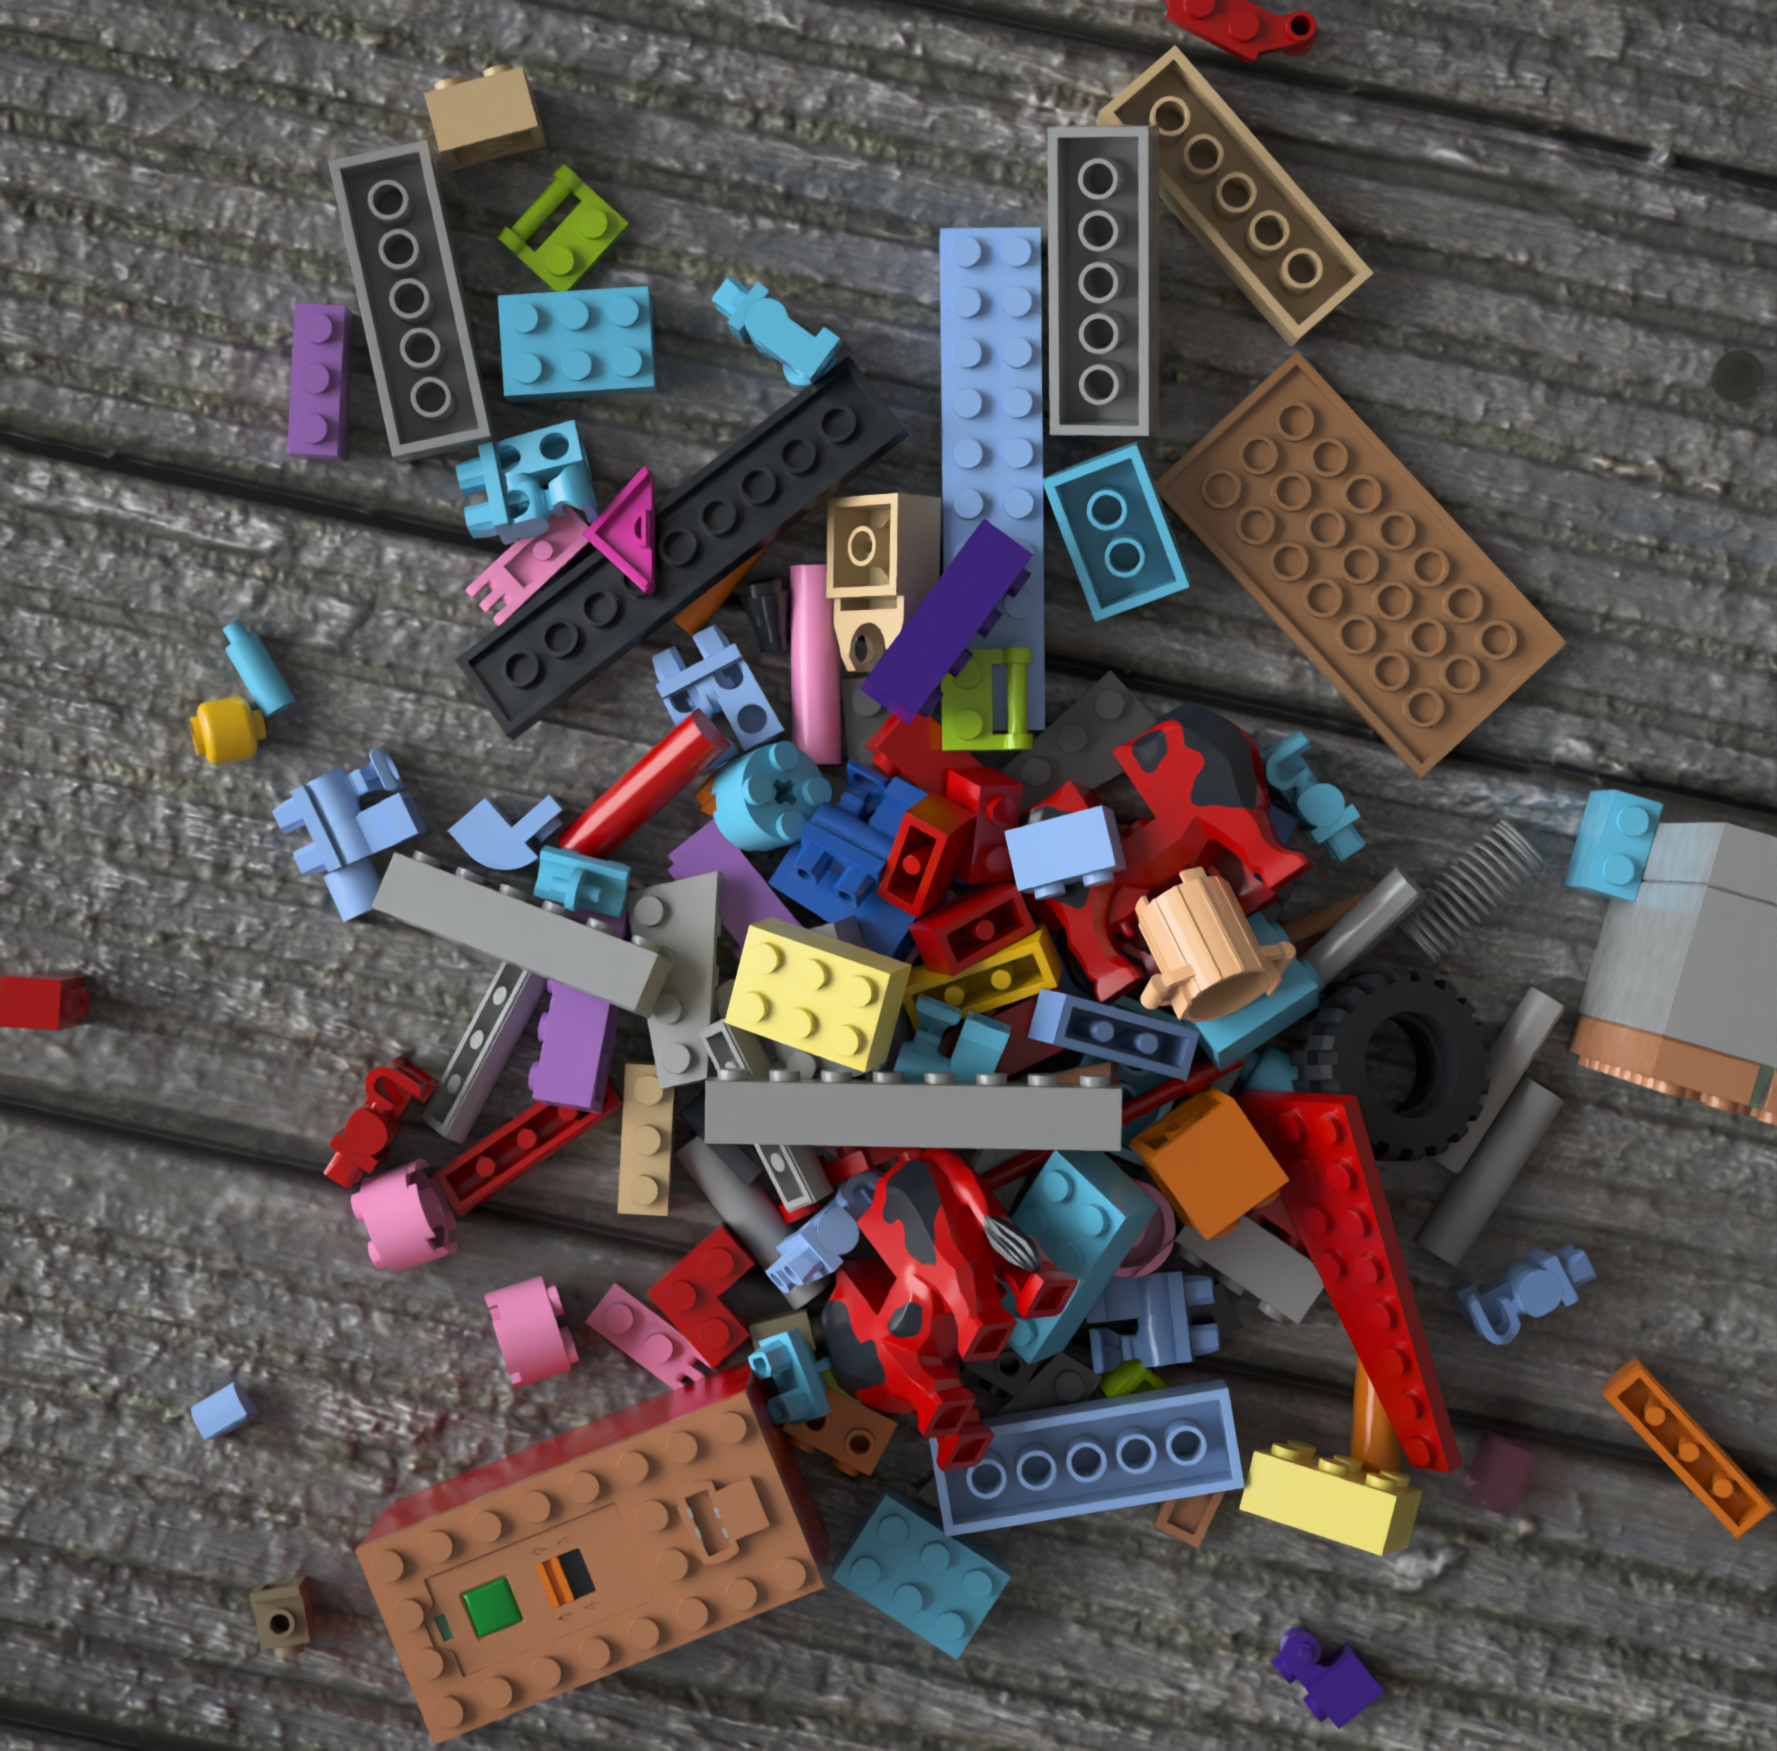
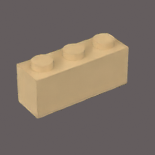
M629 1060L625 1063L617 1214L668 1216L671 1211L677 1088L660 1089L655 1061Z

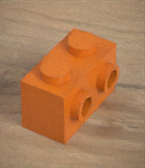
M827 1386L828 1389L824 1392L832 1412L793 1426L791 1422L783 1423L782 1430L789 1433L787 1441L808 1453H813L815 1448L833 1457L831 1461L833 1466L851 1476L857 1477L859 1471L871 1476L898 1425V1415L864 1403L860 1404Z

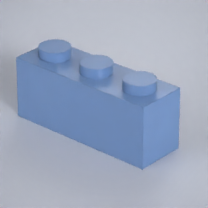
M1040 988L1027 1038L1187 1081L1200 1031L1072 995Z

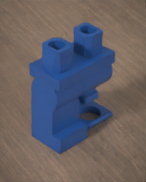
M849 759L846 766L847 792H844L838 805H832L827 801L823 802L815 811L811 821H808L800 832L802 848L794 862V873L798 879L811 886H817L828 870L841 876L834 885V895L841 902L856 909L871 893L876 895L905 811L926 797L928 793L895 776L890 782L888 777L853 759ZM864 777L872 780L875 784L869 782Z

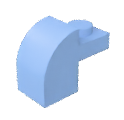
M548 795L514 825L491 798H484L453 825L448 832L480 864L498 870L520 869L540 860L539 852L530 842L536 837L540 843H543L563 825V822L558 817L566 811V808L554 795Z

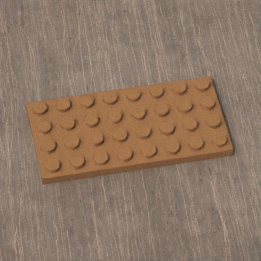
M1298 350L1155 482L1162 502L1417 778H1422L1567 644L1564 638Z

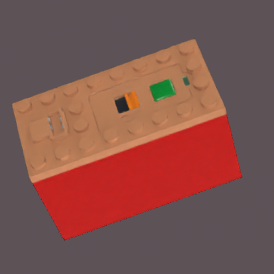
M748 1359L708 1374L705 1378L696 1382L693 1380L681 1388L671 1389L388 1505L355 1552L434 1745L825 1588L828 1534L791 1443L787 1441V1433L782 1430L783 1424L776 1425L772 1421L767 1408L768 1399L772 1398L765 1379L760 1380L754 1376Z

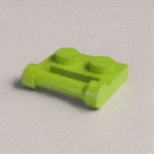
M562 164L553 174L556 178L511 229L506 226L496 237L554 292L572 291L630 227L625 219L589 188L569 167ZM571 192L580 203L537 251L534 252L525 242Z
M1032 648L968 649L973 655L958 676L954 678L949 673H946L941 680V692L944 693L942 696V751L1033 750V734H1028L1027 664H1032ZM992 665H1007L1008 734L993 735Z

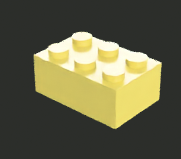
M772 917L749 925L725 1023L866 1072L887 1061L912 965Z
M1287 1440L1286 1444L1274 1442L1271 1448L1254 1451L1240 1510L1380 1556L1408 1548L1423 1489L1409 1485V1476L1381 1469L1380 1474L1370 1473L1361 1470L1363 1462L1357 1459L1334 1454L1333 1459L1323 1458L1315 1455L1316 1447L1295 1440Z

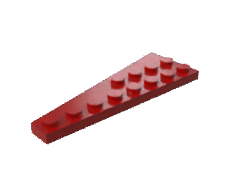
M1246 1090L1235 1097L1236 1103L1289 1178V1181L1279 1188L1281 1190V1198L1411 1466L1446 1473L1452 1472L1462 1464L1357 1096Z

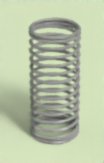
M1500 820V823H1496V828H1491L1492 837L1483 835L1484 844L1474 843L1476 852L1466 850L1467 859L1458 858L1459 867L1449 865L1451 875L1441 873L1443 882L1433 880V888L1435 890L1424 888L1427 898L1423 902L1431 907L1460 939H1465V935L1439 908L1430 893L1440 900L1468 931L1473 932V927L1450 904L1438 886L1448 892L1477 924H1481V919L1457 895L1447 879L1457 885L1483 915L1490 917V913L1464 886L1455 871L1466 878L1492 908L1498 909L1497 903L1471 877L1464 864L1475 871L1501 901H1506V896L1479 869L1471 855L1484 864L1495 879L1510 894H1515L1514 888L1486 860L1479 848L1493 857L1515 884L1523 886L1522 880L1494 852L1487 840L1496 845L1514 867L1527 879H1531L1530 872L1501 843L1496 833L1501 835L1511 849L1534 871L1540 872L1541 867H1545L1544 860L1536 849L1506 820ZM1421 902L1415 910L1432 923L1451 946H1456L1455 940L1432 917L1423 902ZM1413 910L1397 925V928L1429 962L1437 964V960L1441 961L1440 954L1411 921L1423 930L1444 954H1448V950L1425 926L1415 910Z

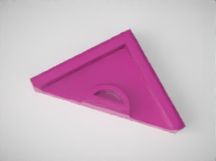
M644 466L582 535L649 596L655 591V475Z

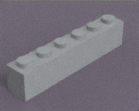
M415 850L412 858L394 852L371 906L375 910L390 918L650 1019L673 964L658 954L661 945L637 935L632 936L630 943L614 937L617 930L615 927L590 917L586 926L570 920L572 911L549 901H544L542 908L526 903L529 897L528 894L505 884L500 885L498 892L483 886L486 878L469 870L458 867L455 875L440 870L442 861Z

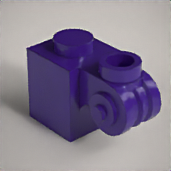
M1295 1626L1286 1630L1280 1640L1279 1655L1271 1660L1289 1684L1298 1679L1306 1688L1309 1694L1303 1700L1318 1720L1322 1723L1329 1717L1338 1729L1385 1692L1378 1679L1347 1642L1327 1659L1320 1660V1645L1314 1633L1306 1627Z

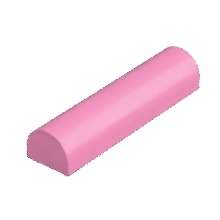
M827 565L790 566L792 743L806 753L816 765H842L840 647L833 624L834 599L826 598Z

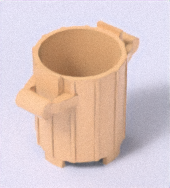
M1202 867L1181 871L1179 875L1183 883L1172 887L1153 899L1151 903H1149L1146 895L1139 899L1135 907L1139 917L1138 926L1162 973L1151 977L1141 995V1003L1147 1009L1172 1005L1179 1020L1187 1019L1192 1023L1213 1021L1227 1016L1257 1000L1263 993H1266L1268 997L1273 996L1282 981L1280 976L1283 975L1296 954L1295 947L1286 941H1282L1278 945L1260 946L1228 880L1226 881L1219 876H1206Z

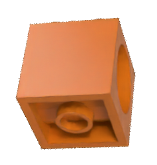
M1209 1085V1089L1193 1097H1188L1127 1142L1181 1222L1207 1241L1212 1237L1218 1239L1232 1232L1240 1223L1239 1217L1253 1207L1262 1208L1274 1201L1281 1193L1279 1188L1289 1181V1178L1234 1098Z

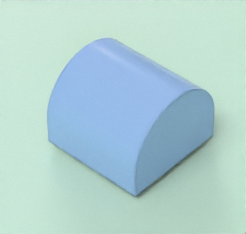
M371 857L349 864L324 876V880L344 923L374 910L371 906L382 881Z
M237 1381L232 1382L191 1407L194 1422L203 1439H208V1441L220 1439L258 1416L257 1413H259L247 1391Z

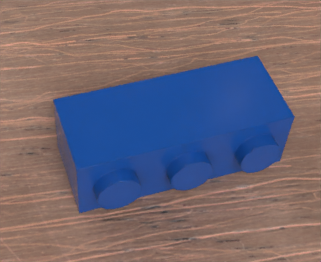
M801 840L794 842L768 884L829 923L855 915L864 944L878 954L905 963L916 945L908 926L929 914L926 912L921 917L916 918L873 893L856 909L841 902L834 895V885L841 876L828 870L817 886H811L795 876L794 862L802 845Z

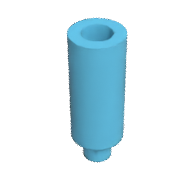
M240 620L223 628L225 635L231 643L225 651L265 719L293 705L297 700L257 632L248 634Z

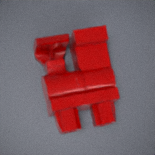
M401 1055L392 1062L385 1063L370 1071L365 1082V1092L368 1099L362 1107L358 1108L351 1115L345 1128L338 1131L328 1144L329 1147L337 1152L323 1173L344 1188L349 1189L354 1182L360 1181L366 1171L371 1173L381 1166L392 1152L387 1146L399 1136L401 1118L413 1100L416 1098L422 1103L429 1101L440 1081Z

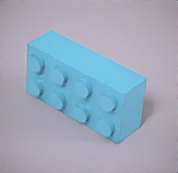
M1054 1150L1011 1218L1012 1222L1021 1231L1034 1236L1041 1242L1044 1252L1057 1264L1060 1271H1067L1079 1281L1062 1313L1054 1317L1023 1319L1017 1311L1016 1299L1011 1288L1006 1282H1003L1004 1287L1008 1291V1296L1006 1299H1001L1002 1306L1017 1321L1007 1343L1029 1365L1063 1352L1159 1207L1145 1191L1102 1151Z

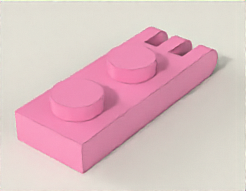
M565 504L566 515H553L550 517V528L547 532L532 538H519V541H516L465 590L474 598L486 586L491 588L492 592L479 604L486 613L501 600L506 604L493 618V621L498 626L519 611L591 543L582 535L589 526L569 505Z
M615 1281L585 1321V1323L673 1390L687 1384L682 1381L686 1375L695 1382L707 1376L694 1366L698 1360L713 1370H716L721 1363L719 1362L712 1368L675 1325L617 1281Z

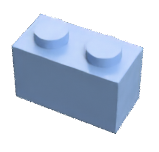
M1102 805L1004 831L1018 891L1028 894L1034 893L1036 900L1063 895L1066 893L1064 885L1083 881L1084 887H1094L1114 881L1113 872L1127 869L1114 812L1112 809Z

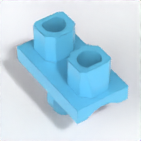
M545 845L541 849L539 873L533 896L563 903L566 910L573 912L582 908L617 918L621 917L624 912L631 867L612 860L605 861L585 856L577 851L565 848L558 849Z
M798 1327L759 1341L761 1348L751 1354L748 1361L754 1376L760 1380L773 1376L779 1391L778 1395L768 1399L767 1408L773 1423L777 1425L791 1422L793 1426L832 1412L824 1392L828 1388L821 1371L832 1367L829 1357L816 1360L810 1343H804Z

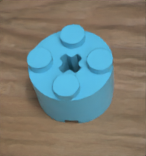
M782 741L769 744L734 758L719 769L713 780L711 796L716 794L717 810L713 812L715 823L724 837L741 850L749 852L754 850L765 852L775 850L801 840L800 832L806 823L811 821L817 808L823 802H830L832 788L828 780L822 777L814 761L793 743Z

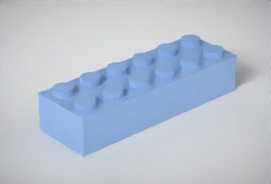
M1223 1379L980 1419L982 1423L986 1424L995 1433V1436L980 1464L976 1467L941 1471L936 1463L939 1445L936 1437L929 1438L945 1537L1245 1488L1229 1389Z

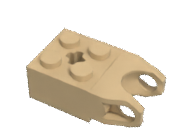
M889 493L828 498L826 598L834 599L833 624L841 657L848 671L871 672L881 659L885 647L886 649L889 648L939 580L941 497ZM864 635L868 653L865 661L861 663L855 655L854 648L857 639Z

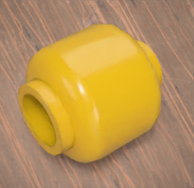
M241 696L203 702L198 707L197 716L190 717L191 734L197 756L205 755L208 762L213 765L252 759L257 753V740L266 739V728L261 710L252 711L249 702Z

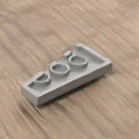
M720 871L630 891L626 895L632 936L637 935L661 945L658 954L673 963L650 1019L647 1018L660 1089H673L704 1082L709 1077H714V1064L698 1031L717 1020V1014L714 1013L715 987H718L719 966H716L717 938L721 936L722 915H719L720 890L723 891L724 873Z

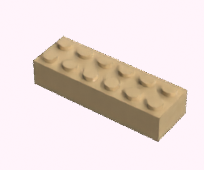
M1176 45L1099 111L1096 121L1097 125H1159V197L1290 347H1293L1374 274Z

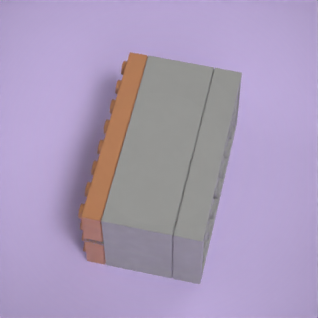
M1726 822L1658 823L1635 902L1610 900L1577 1012L1580 1013V1016L1576 1015L1566 1051L1580 1055L1578 1065L1676 1097L1705 1102V1105L1735 1114L1740 1113L1754 1116L1759 1121L1777 1126V837Z

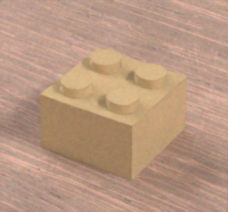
M512 64L493 66L483 71L484 77L467 82L464 81L463 77L444 79L434 85L435 90L424 93L439 152L452 171L547 146L533 89L523 67L513 69Z

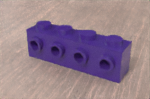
M983 519L861 685L860 690L908 725L917 713L927 718L944 695L936 687L946 673L956 678L972 657L973 653L965 647L976 632L985 638L1003 613L997 610L995 606L1005 593L1015 598L1032 573L1024 567L1033 554Z

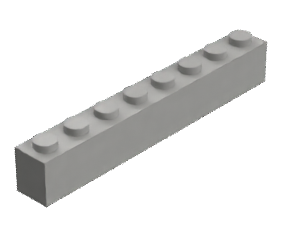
M719 1068L718 1077H709L705 1081V1143L1121 1151L1122 1087L1120 1084H1111L1110 1075L1099 1074L1080 1075V1084L1059 1083L1058 1074L1045 1073L1028 1074V1083L1007 1082L1006 1073L990 1072L976 1073V1082L955 1081L956 1073L925 1072L924 1081L904 1080V1072L873 1071V1080L852 1079V1071L822 1070L821 1079H802L798 1069H770L769 1078H749V1069Z

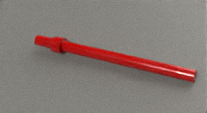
M1241 1059L1221 1072L1211 1060L1200 1065L1196 1061L1191 1063L1187 1081L1172 1078L1124 1102L1122 1126L1187 1093L1193 1097L1209 1089V1082L1243 1066ZM1029 1150L981 1174L991 1190L994 1191L1044 1166L1054 1150Z

